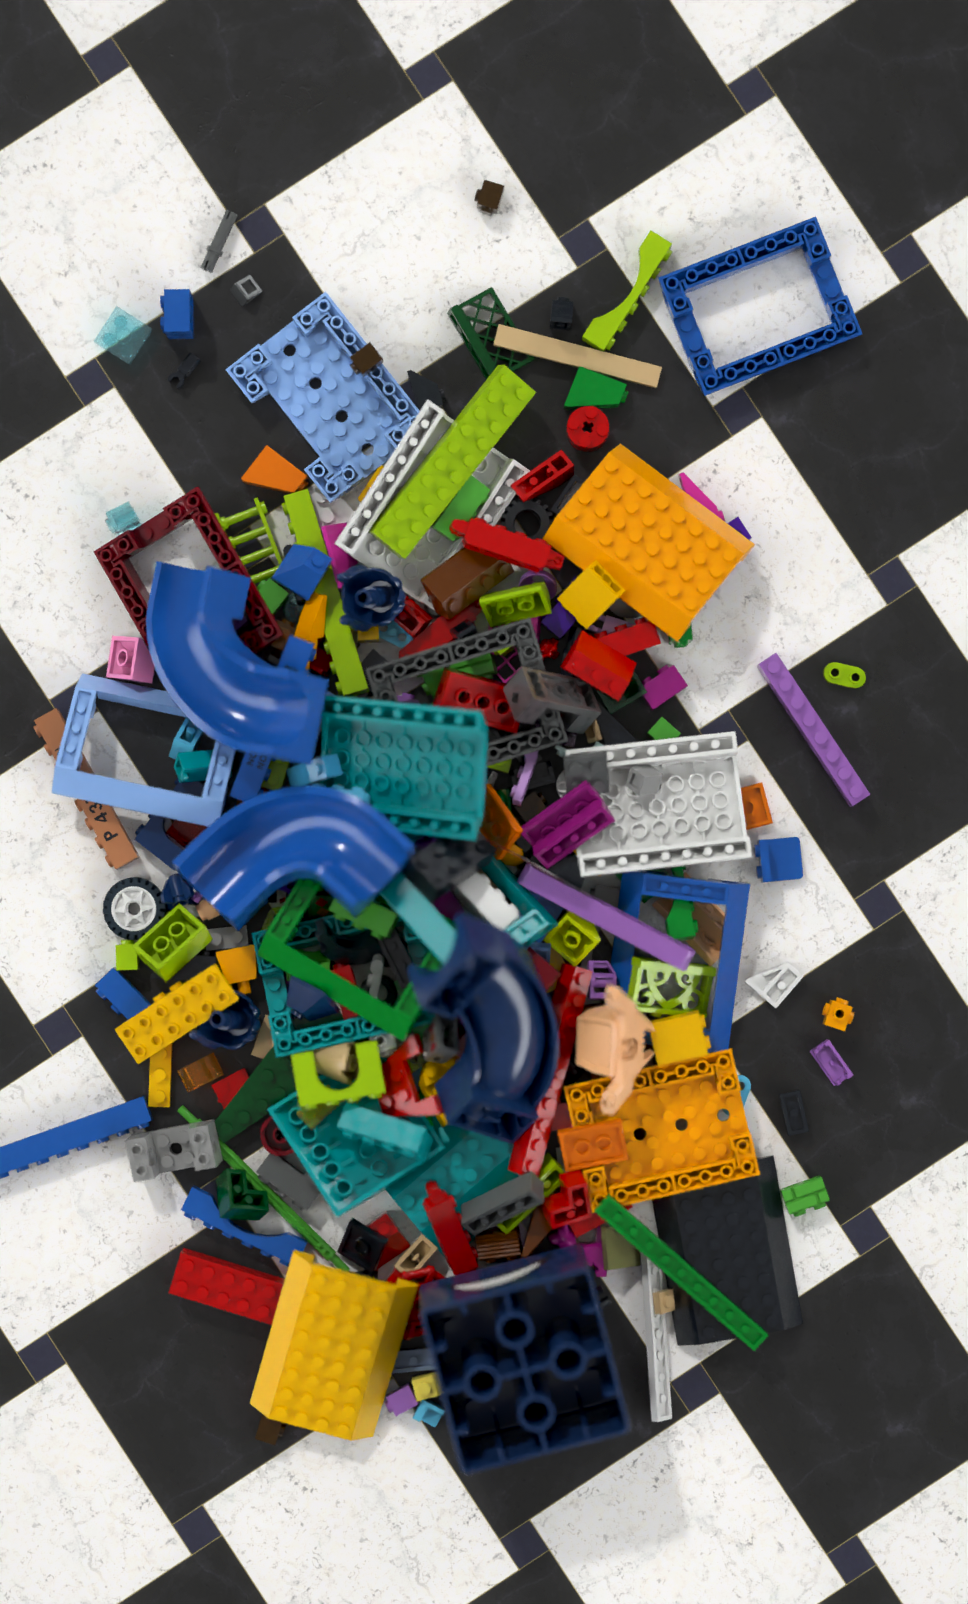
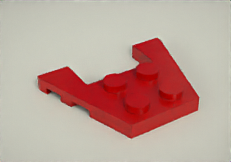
M419 1034L411 1035L381 1065L385 1093H381L382 1097H379L378 1101L384 1115L420 1116L444 1114L438 1095H433L420 1101L409 1068L408 1060L424 1053Z

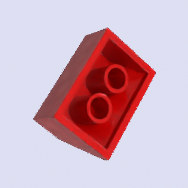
M581 631L560 667L614 700L619 701L630 683L636 662L586 632Z

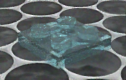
M116 306L94 342L131 365L153 329Z

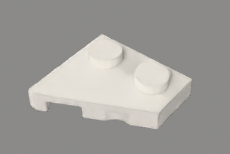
M318 487L308 490L321 531L322 526L348 523L355 513L341 497L330 503Z
M786 962L752 976L744 982L774 1008H777L804 976Z

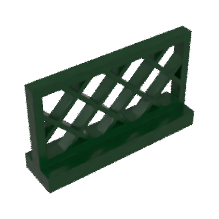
M492 287L459 305L451 307L447 313L486 380L497 367V359L509 362L508 368L512 372L534 361V357L525 354L527 359L523 361L513 359L515 351H512L510 358L499 355L500 347L497 348L496 354L486 350V342L494 343L495 340L488 337L490 327L498 328L497 324L492 323L494 313L503 316L505 326L508 324L509 327L516 328ZM490 294L494 301L493 308L481 305L482 298ZM468 305L476 307L475 318L466 316L463 308ZM480 309L491 312L489 322L477 319ZM476 323L488 326L485 336L476 333Z

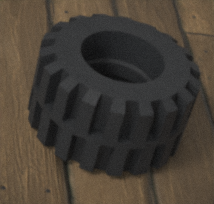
M520 498L517 501H512L502 514L501 525L506 527L507 531L515 533L514 524L516 518L520 514L531 513L538 518L540 528L535 535L528 538L533 540L536 538L543 539L554 521L548 506L541 503V500L533 498L522 502Z

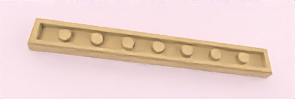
M501 324L498 325L493 346L577 368L581 366L599 374L657 388L662 367Z

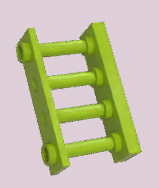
M257 497L254 499L256 507L227 518L224 516L220 517L219 513H215L225 533V529L229 528L228 526L260 514L264 526L234 538L232 536L228 537L233 547L236 548V545L265 534L268 535L271 546L240 557L243 564L246 565L275 553L279 565L252 575L251 578L254 583L271 578L282 563L280 553L265 517V514L268 513L264 501L260 502Z

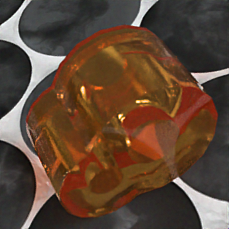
M214 1053L177 1070L187 1092L195 1090L224 1075Z

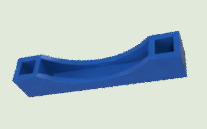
M195 1185L191 1188L181 1208V1211L185 1212L184 1216L192 1220L198 1218L204 1221V1226L212 1230L216 1227L223 1231L222 1234L230 1239L236 1237L242 1240L241 1244L252 1249L255 1246L261 1249V1254L269 1258L275 1256L280 1259L279 1262L287 1267H289L293 1250L303 1252L308 1243L307 1240L290 1232L271 1235L254 1233L240 1227L230 1219L220 1218L219 1206L213 1194Z

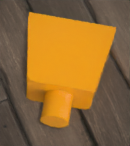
M254 944L215 952L223 975L229 984L237 983L238 991L244 994L252 993L249 980L258 978V963Z

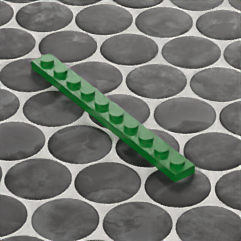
M610 1194L594 1209L600 1217L753 1351L767 1338L768 1333Z

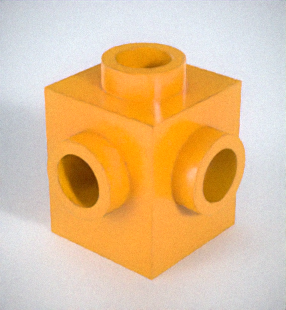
M837 997L836 1001L830 1000L829 1003H825L822 1015L825 1017L822 1024L845 1031L847 1023L851 1024L854 1017L853 1007L848 1006L849 1001ZM837 1010H840V1011H841V1014H840L839 1017H836V1011H837Z

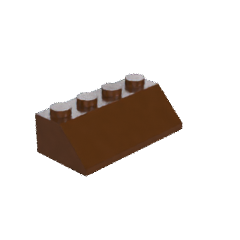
M462 548L420 579L436 613L450 620L511 575L514 569L510 563Z

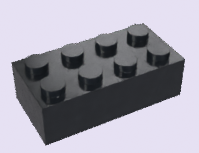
M480 832L476 840L441 837L409 858L402 874L430 903H433L489 865L497 849L488 840L482 838L484 836Z

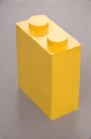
M595 560L557 599L561 602L563 608L568 610L576 618V621L587 629L626 590Z
M698 1010L650 1020L656 1032H650L658 1066L708 1055L707 1049L711 1048L709 1036H704L703 1028L706 1027L704 1015H699Z

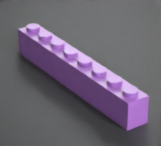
M775 653L758 664L757 668L849 807L854 806L869 796L870 793L778 654Z

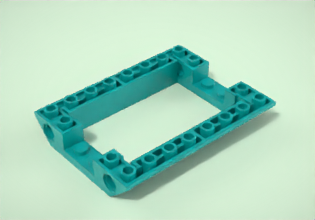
M401 832L411 843L425 836L423 834ZM493 856L490 864L482 870L523 914L522 918L504 930L516 938L521 945L525 944L528 947L557 927L558 923L528 889L517 882L518 878L501 860H496ZM401 873L380 895L443 965L452 951L456 931Z
M379 904L380 906H382V907H384V908H386V909L392 911L391 909L385 907L384 905ZM330 915L299 922L296 926L298 928L297 933L292 940H289L287 945L294 950L320 945L315 935V931H317L315 922L322 918L336 934L345 937L357 936L370 929L365 927L364 931L352 926L353 921L345 919L343 922ZM400 917L396 927L404 926L403 931L406 943L408 944L409 954L414 964L421 966L430 950ZM267 930L252 933L259 973L263 978L270 1013L268 1018L276 1058L388 1033L362 1017L296 1031L291 1010L286 1005L288 990L284 971L257 955ZM424 1009L413 1027L430 1024L437 1013Z

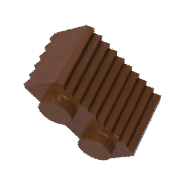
M518 1225L508 1234H505L500 1228H492L475 1235L479 1261L485 1260L486 1263L496 1262L498 1258L515 1260L522 1255L523 1246Z

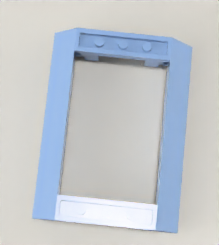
M82 673L74 690L55 764L52 794L209 827L215 820L220 818L225 806L228 782L236 749L226 746L217 740L202 797L78 771L83 760L82 750L90 719L94 717L97 696L98 699L188 718L172 700L167 691Z

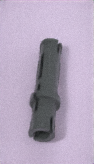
M225 210L212 243L207 246L206 250L208 252L200 266L206 272L209 270V273H213L218 258L223 255L222 249L238 217L232 211L229 213V210Z

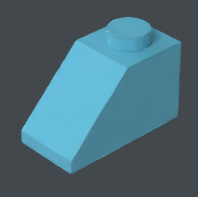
M185 718L174 738L169 757L176 759L177 754L180 752L196 751L203 735V731L189 718Z

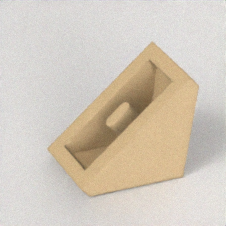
M421 1234L403 1253L394 1267L400 1273L402 1271L408 1272L420 1269L438 1248Z

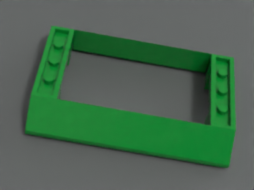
M299 879L266 931L257 955L288 974L325 992L335 1002L404 1042L424 1010L419 1007L411 982L396 1007L392 1008L287 945L289 940H292L297 933L298 928L296 926L317 892L321 893L324 889V886L316 880ZM381 895L375 899V901L394 911ZM441 914V916L456 931L455 922ZM429 951L420 967L436 972L443 965Z

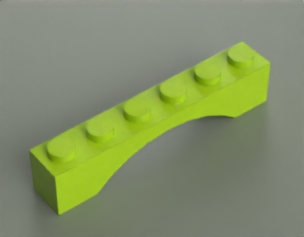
M650 230L638 251L639 274L631 293L614 310L593 319L582 336L584 342L603 352L606 349L610 350L616 341L613 337L617 331L621 333L627 324L625 321L627 315H633L639 305L636 301L640 296L644 297L650 288L647 284L651 278L654 280L657 278L661 271V268H659L662 261L667 262L673 252L670 250L672 243Z

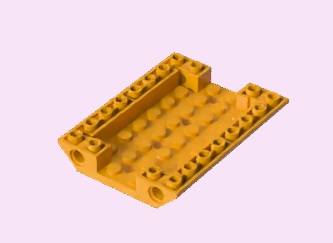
M731 1048L709 1053L705 1056L643 1068L633 1080V1091L613 1115L603 1113L601 1107L602 1094L612 1083V1077L608 1076L564 1086L572 1127L621 1118L629 1160L582 1169L588 1184L592 1213H595L594 1209L608 1194L622 1206L760 1175L751 1133L747 1125ZM720 1109L728 1110L729 1117L727 1120L720 1121L717 1118V1113ZM680 1118L687 1120L688 1125L684 1130H678L675 1126L676 1121ZM637 1128H643L646 1131L644 1139L637 1140L634 1137V1131Z

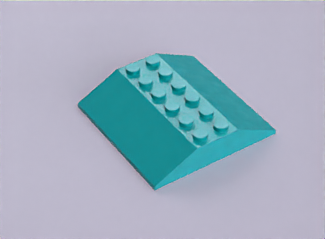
M380 1056V1061L382 1065L387 1060V1058H382V1056ZM324 1075L319 1076L320 1081L331 1089L340 1090L351 1086ZM295 1091L267 1109V1111L336 1217L377 1196L424 1164L399 1153L387 1151L375 1144H366L359 1138L354 1137V1139H350L342 1135L337 1125L346 1103L382 1114L378 1098L369 1099V1095L361 1096L360 1101L348 1102L347 1099L339 1100L337 1105L326 1106L325 1102L317 1104L318 1108L305 1110V1106H299L298 1094ZM424 1115L390 1116L424 1127L430 1133L433 1142L425 1163L446 1148Z
M433 1116L434 1125L432 1128L446 1148L408 1176L387 1188L386 1191L420 1232L444 1256L422 1205L424 1199L429 1197L425 1184L431 1180L436 1181L441 1190L444 1189L448 1196H453L457 1207L454 1208L455 1212L461 1214L462 1204L521 1175L507 1170L514 1143L510 1144L450 1124L442 1127L437 1117ZM468 1231L472 1240L468 1242L470 1244L475 1240V1235Z

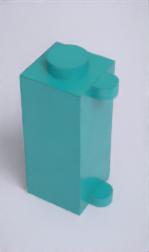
M213 750L178 753L174 769L179 783L206 780Z

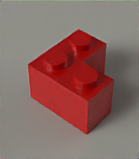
M580 1170L560 1174L561 1192L544 1197V1202L542 1203L544 1216L552 1229L592 1217L588 1184Z

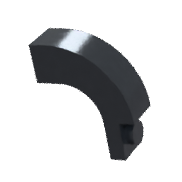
M323 918L315 922L317 929L315 935L319 941L321 953L333 962L344 965H361L372 962L373 955L377 953L384 955L376 937L371 935L372 930L357 936L345 937L336 934Z

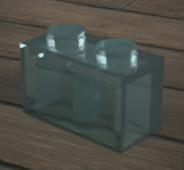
M129 501L106 512L108 518L105 519L109 530L118 536L127 530H134L142 525Z

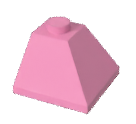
M112 636L106 677L152 683L154 664L143 639L139 637Z

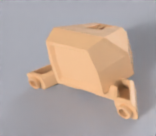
M608 985L605 993L607 1005L588 1009L577 1017L576 1064L593 1073L612 1077V1083L602 1094L601 1107L603 1113L613 1115L633 1091L634 1078L655 1053L650 1049L642 1051L645 1048L642 1045L645 1042L643 1037L646 1035L643 1031L656 1032L651 1021L636 1008V1003L620 988Z

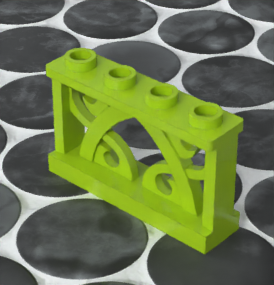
M632 956L631 965L633 967L627 996L636 1003V1008L642 1014L643 1012H649L651 1016L662 1017V1014L673 1016L698 1010L699 1015H704V1018H707L713 977H716L717 968L708 964L690 962L686 971H683L661 959ZM643 969H644V977H645V982H646V983L640 984V983H641V978H642V972H643ZM662 972V978L658 981H655L654 979H659L657 977V973ZM674 972L677 984L684 989L675 997L666 1001L658 991L657 986L664 984L669 979L671 973ZM685 974H687V979L684 981L688 982L687 985H685L681 980L682 976ZM701 977H702L701 986H700V991H699L698 989H696V987H697V985H698V983H699V981H700V979H701ZM644 988H648L649 991H645L641 995V997L647 996L648 1000L645 1003H639V992ZM694 992L698 996L697 1006L689 1008L687 1005L689 1001L692 1000L695 1003L694 998L690 996Z

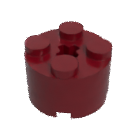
M271 1116L268 1117L260 1130L263 1147L275 1156H286L293 1153L294 1151L286 1138L282 1137L280 1139L278 1137L279 1133L277 1130L280 1129Z

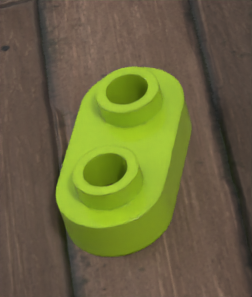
M837 662L828 664L823 671V676L827 682L848 688H859L866 680L865 672L861 668ZM831 670H838V676H832ZM853 674H857L859 676L858 681L852 680Z

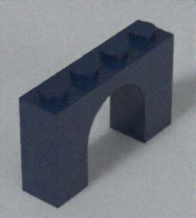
M177 778L174 782L176 785L172 790L174 792L202 797L204 785L199 781L179 783ZM149 814L148 818L150 820L146 825L141 824L134 833L137 835L134 840L171 869L177 871L172 861L184 850L168 837L165 831L166 818Z

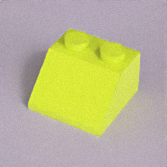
M567 910L557 921L558 926L549 931L543 941L551 943V947L569 963L577 966L600 942V937L595 924Z

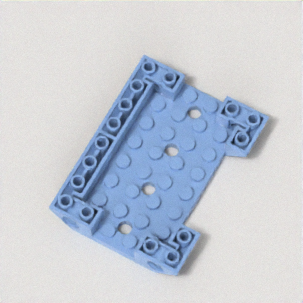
M325 291L293 316L291 323L261 346L260 344L256 345L225 370L251 403L269 394L274 398L318 454L319 458L307 466L304 471L331 503L347 494L374 473L377 468L387 463L418 415L419 409L383 364L379 365L365 377H362L360 373L358 375L354 373L349 366L352 363L350 357L367 343ZM292 345L296 348L293 356H286L284 354L286 346ZM318 378L322 381L319 389H312L310 387L312 379ZM344 411L348 414L345 422H338L336 420L338 412ZM366 444L374 447V452L368 456L362 453V447Z

